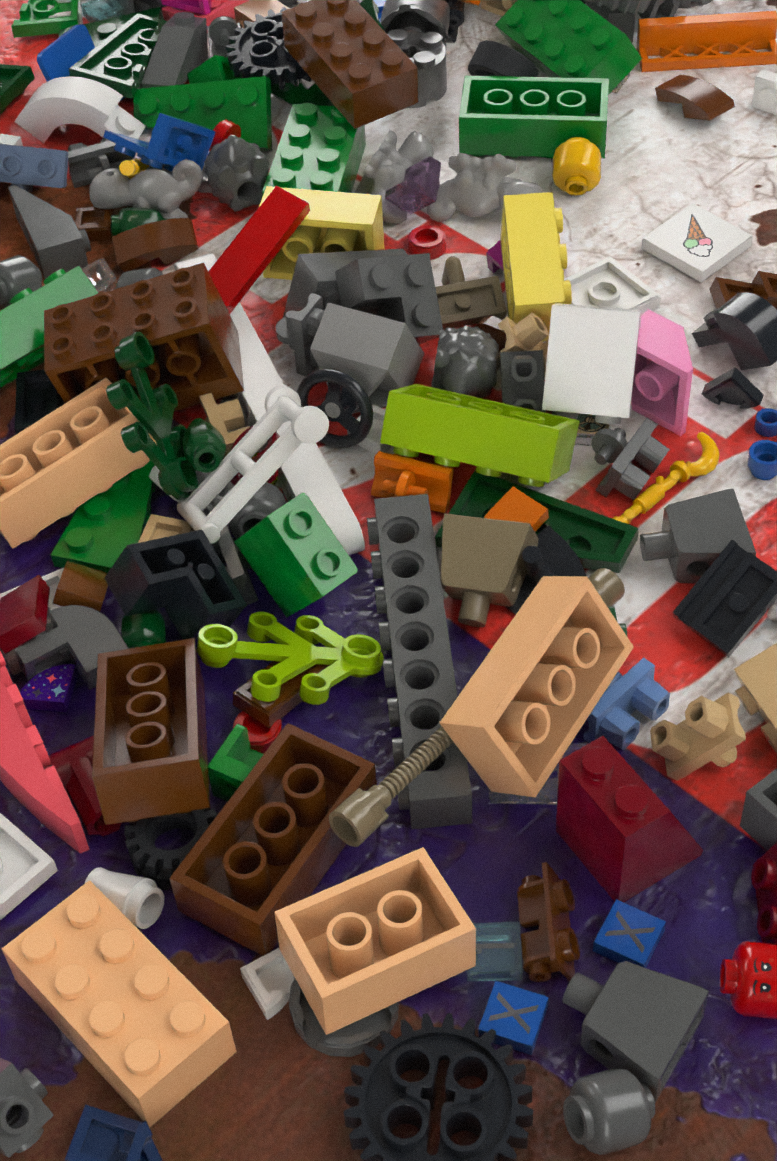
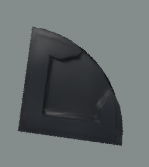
M736 367L705 384L701 393L715 404L720 405L722 401L728 404L741 405L740 409H748L760 405L764 396Z

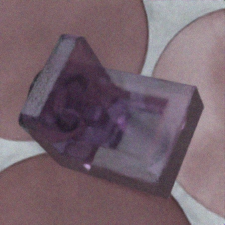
M429 156L405 169L404 181L386 190L385 200L410 214L435 203L440 186L441 162Z

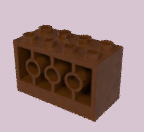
M204 262L44 310V372L65 403L104 378H107L111 383L125 379L141 400L131 370L126 371L119 365L114 352L115 347L119 345L122 338L135 332L144 334L154 351V363L145 368L152 390L164 384L170 385L178 399V406L174 411L201 404L199 397L201 395L212 393L215 400L244 391L238 330Z

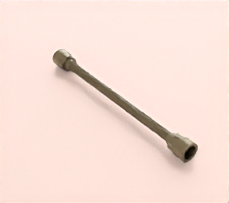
M600 568L588 577L607 607L614 606L624 596L625 588L623 582L613 571ZM441 726L430 738L410 754L379 785H373L367 791L358 788L329 814L330 826L343 842L350 846L358 847L388 819L389 815L385 810L391 805V800L453 743Z

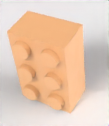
M424 847L275 911L279 949L326 1035L476 966V928Z

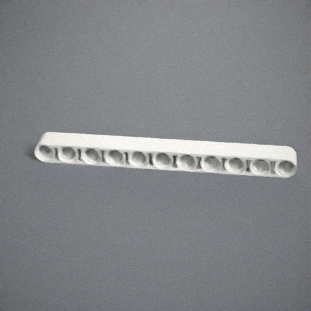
M213 253L174 263V269L176 271L180 268H187L204 262L209 271L217 259ZM239 302L230 313V316L239 334L244 391L233 395L235 399H238L242 412L251 427L266 413L264 402L268 392L276 386L284 385ZM291 421L284 422L278 428L277 433L279 436L291 425ZM268 442L261 447V450L266 448ZM302 442L278 468L276 479L287 501L289 502L300 493H306L348 555L364 551L365 542L360 524L316 443L307 444Z

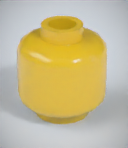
M582 137L570 138L560 144L553 156L552 176L554 184L560 190L566 191L570 195H582L587 191L593 190L599 184L601 178L602 157L600 149L594 143Z

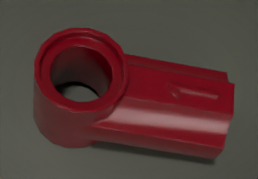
M93 735L49 755L52 766H55L63 786L88 834H99L104 837L119 830L123 822L105 825L92 778Z

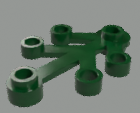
M135 332L122 338L119 345L115 347L114 352L119 365L126 371L131 370L141 400L125 379L108 385L106 389L107 397L116 410H122L127 407L139 421L122 428L121 436L126 448L132 453L142 450L160 470L158 480L163 491L168 495H172L177 500H183L190 496L191 491L197 489L198 478L196 471L190 466L184 456L183 435L186 430L185 426L179 424L171 428L174 409L178 406V399L174 390L168 384L161 385L152 390L145 368L154 363V351L146 336L141 332ZM149 434H150V435L153 437V439L156 441V444H155V442L150 438Z

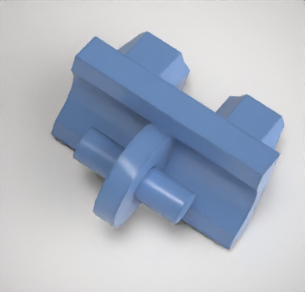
M642 658L623 676L620 672H617L587 718L589 729L584 733L585 741L591 743L604 736L610 743L624 750L635 740L640 730V722L631 716L635 710L655 721L667 711L670 693L654 680L655 665Z

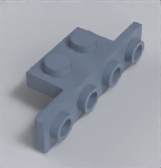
M0 144V182L11 183V186L17 185L27 192H33V185L66 188L68 171L67 151Z

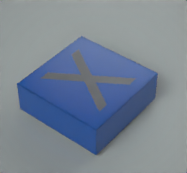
M616 899L594 940L593 952L617 963L627 961L646 968L665 931L666 921Z
M495 981L478 1028V1037L480 1038L487 1031L493 1029L496 1031V1044L501 1046L511 1044L514 1050L532 1055L548 1008L549 997Z

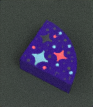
M66 664L51 667L31 678L20 691L26 709L67 712L79 675L76 665Z

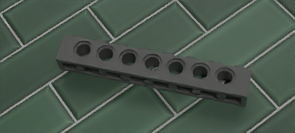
M428 494L374 499L375 517L367 518L369 545L378 544L379 551L371 552L373 579L382 578L383 581L382 586H375L377 614L386 613L387 621L379 622L381 651L391 650L392 658L383 659L385 687H395L396 697L387 698L390 727H400L401 737L392 738L395 768L441 727L440 721L458 697ZM453 742L398 794L399 810H409L411 829L473 823L472 791L467 759ZM435 769L436 771H425V770Z

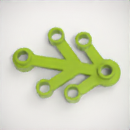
M255 612L251 614L247 628L248 636L256 641L267 642L273 640L278 644L237 641V633L232 628L221 624L204 626L199 631L197 653L201 657V661L210 667H224L232 658L281 661L268 670H259L253 674L251 694L254 698L265 702L276 700L280 696L283 683L316 664L330 666L319 673L304 675L299 692L300 698L312 705L325 703L328 700L330 688L350 675L359 678L367 677L378 673L383 666L384 657L381 652V646L374 638L361 634L343 638L324 626L321 619L311 615L298 617L293 632L277 622L276 617L270 613ZM320 642L325 647H316L314 645Z

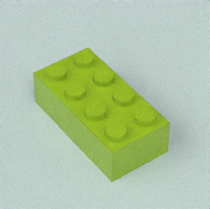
M413 384L389 391L380 443L394 446L393 452L402 456L418 457L420 452L435 456L434 462L440 465L459 467L461 462L475 465L476 472L482 475L501 477L502 472L519 476L518 482L521 484L544 487L545 482L550 483L569 472L580 420L425 385Z

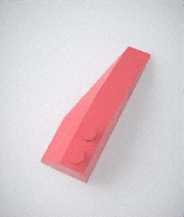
M0 651V780L10 793L45 827L81 854L90 850L81 822L55 766L51 764L36 726L32 724L19 689L12 682L5 666L6 662Z

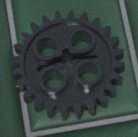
M282 7L280 13L276 14L270 9L266 17L256 14L255 22L245 20L243 21L245 28L234 29L236 36L228 38L229 45H226L229 67L230 70H233L235 78L240 76L241 79L266 76L271 80V87L274 84H279L280 89H284L286 83L289 82L297 87L299 84L298 80L300 79L308 82L312 81L311 77L285 48L281 12L287 10L286 7Z
M427 1013L423 1014L421 1029L415 1031L405 1019L400 1020L401 1036L398 1038H394L390 1033L382 1030L380 1032L381 1051L373 1047L364 1046L363 1056L368 1067L352 1065L350 1069L351 1077L356 1085L344 1088L345 1102L352 1107L343 1111L345 1126L354 1129L349 1134L351 1149H364L360 1155L361 1161H517V1154L513 1148L527 1149L528 1132L523 1128L533 1126V1109L526 1106L532 1102V1086L521 1084L526 1076L524 1064L510 1065L513 1060V1047L511 1044L502 1046L497 1050L494 1049L496 1045L495 1030L487 1031L480 1038L475 1036V1020L472 1018L465 1023L462 1030L454 1029V1020L450 1013H447L441 1027H434ZM441 1060L449 1061L445 1081L446 1102H444L441 1112L439 1149L436 1155H429L427 1149L432 1132L431 1111L434 1109L436 1101L438 1065ZM413 1069L427 1074L424 1079L418 1082H408L400 1078L404 1072ZM466 1076H475L483 1080L484 1084L476 1089H466L457 1082ZM401 1124H412L420 1129L415 1136L406 1139L395 1137L391 1133L395 1127ZM470 1131L478 1136L479 1139L469 1146H460L453 1143L449 1138L456 1132Z

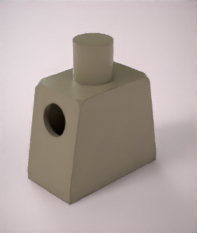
M444 513L441 586L450 598L462 600L458 617L460 623L472 627H485L490 604L508 607L515 604L527 574L522 552L528 546L537 547L539 540L530 523Z

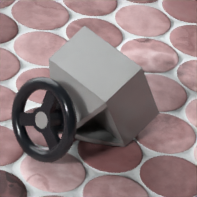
M327 303L310 348L320 370L311 372L304 377L296 392L300 397L301 407L308 406L310 390L316 384L326 382L328 392L326 393L325 400L321 405L315 407L322 410L327 415L329 421L339 422L351 434L334 435L327 432L319 442L335 448H349L359 444L368 436L372 428V405L375 404L381 408L385 407L389 391L413 385L424 352L405 323ZM360 412V422L352 416L354 413Z

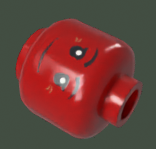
M744 941L736 947L732 960H722L719 981L721 993L730 994L732 1006L740 1015L777 1019V944Z

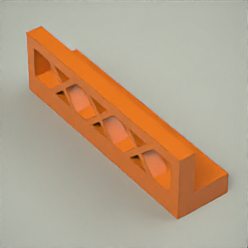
M760 11L638 19L636 50L642 57V60L639 62L641 72L777 64V43L775 40L777 12ZM767 49L768 52H756L754 50ZM726 51H728V52H730V53H732V54H721V53H719V52H726ZM684 54H696L698 56H687ZM648 56H662L664 58L648 59Z

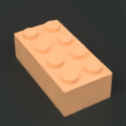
M104 378L0 445V533L12 549L23 542L32 540L41 530L58 519L70 515L78 506L95 495L107 491L115 482L133 470L144 467L150 461L142 450L132 453L126 448L121 436L122 428L139 421L127 407L122 410H116L111 405L106 389L112 383L107 378ZM149 434L150 438H151V439L155 442V444H156V441H155V440L153 439V437Z
M543 576L444 715L440 725L491 792L536 798L634 646L587 576Z
M90 880L2 948L18 984L142 1121L147 1122L149 1128L237 1052L229 1021Z

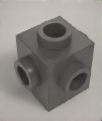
M0 1058V1153L9 1158L14 1153L24 1152L35 1144L44 1132L42 1126L54 1115L42 1101L48 1092L38 1078L27 1068L19 1072L13 1063Z

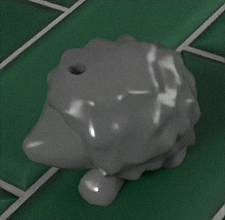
M230 135L227 139L212 147L204 163L206 166L205 173L208 176L207 183L212 189L213 196L218 197L220 203L227 204L228 207L236 212L243 208L260 204L270 163L257 144L248 143L236 135Z
M465 325L458 329L447 327L445 330H440L431 387L478 398L489 396L496 385V374L500 367L499 344L492 339L490 333H485L478 327Z

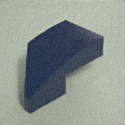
M86 1104L65 1161L163 1160L152 1140L153 1134L146 1121L141 1123L140 1121Z

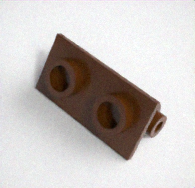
M544 862L542 863L543 879L536 875L526 876L521 880L522 885L517 888L520 925L523 929L539 925L538 930L521 934L523 970L529 974V979L533 982L548 981L551 978V973L560 971L570 982L575 975L574 961L580 958L578 940L574 930L570 927L569 912L575 909L574 895L569 882L566 879L561 880L550 865Z

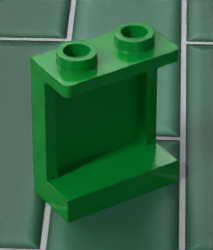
M306 493L297 495L266 516L235 541V544L286 618L322 598L358 571L356 565Z

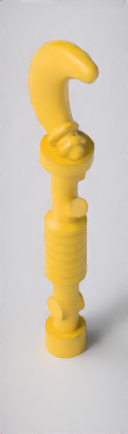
M140 158L122 161L119 165V170L121 174L132 179L140 172L147 170L149 165L140 162Z
M699 432L697 439L700 441L703 449L701 457L692 463L690 461L685 463L684 460L673 462L669 469L670 474L665 480L663 476L656 477V484H652L634 499L633 505L626 509L621 516H614L612 519L630 524L640 513L645 514L663 499L665 492L676 485L678 481L686 482L690 476H704L712 472L719 461V449L714 440L704 432Z

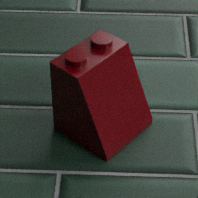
M604 736L559 760L556 832L614 902L616 899L626 902L702 855L703 849Z

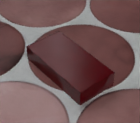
M37 575L0 599V648L5 654L46 630L50 587L40 575Z

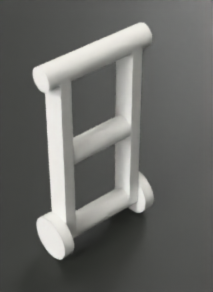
M280 385L268 392L264 402L266 413L220 462L219 467L212 471L188 498L180 500L177 504L179 514L195 531L203 530L211 544L219 540L220 532L302 442L313 444L322 440L329 428L327 415L315 406L301 407L300 397L291 387ZM291 421V425L255 463L251 458L284 422ZM238 472L242 474L243 477L206 516L202 511Z

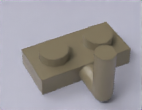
M455 256L447 258L441 280L443 286L435 287L443 330L447 327L456 328L477 324L486 316H495L500 319L506 318L507 309L498 276L465 281L459 258Z

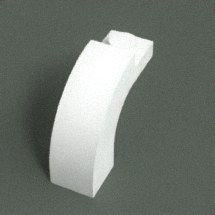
M73 76L55 78L42 84L34 92L14 121L43 143H45L55 128L63 124L85 126L103 137L105 130L124 136L128 135L135 139H139L146 127L118 105L123 95L100 82Z

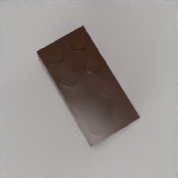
M310 0L281 12L285 48L354 129L418 103V67L356 0Z
M194 638L98 654L92 778L105 825L135 822L145 818L175 813H188L193 810L210 808L205 684Z
M287 723L169 878L178 911L262 956L270 953L278 942L275 911L309 897L345 847L346 843L335 834L330 826L329 814L358 788L367 791L373 785H377L375 764Z

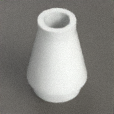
M102 867L92 870L86 878L85 883L90 880L136 927L141 929L150 927L162 912L164 906L163 891L157 888L156 882L150 878L112 872Z

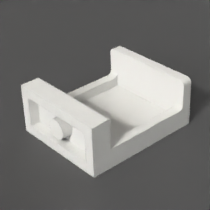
M561 303L553 304L551 308L542 410L552 411L553 415L575 420L578 419V413L595 415V422L604 424H621V417L629 418L632 410L631 401L642 310Z

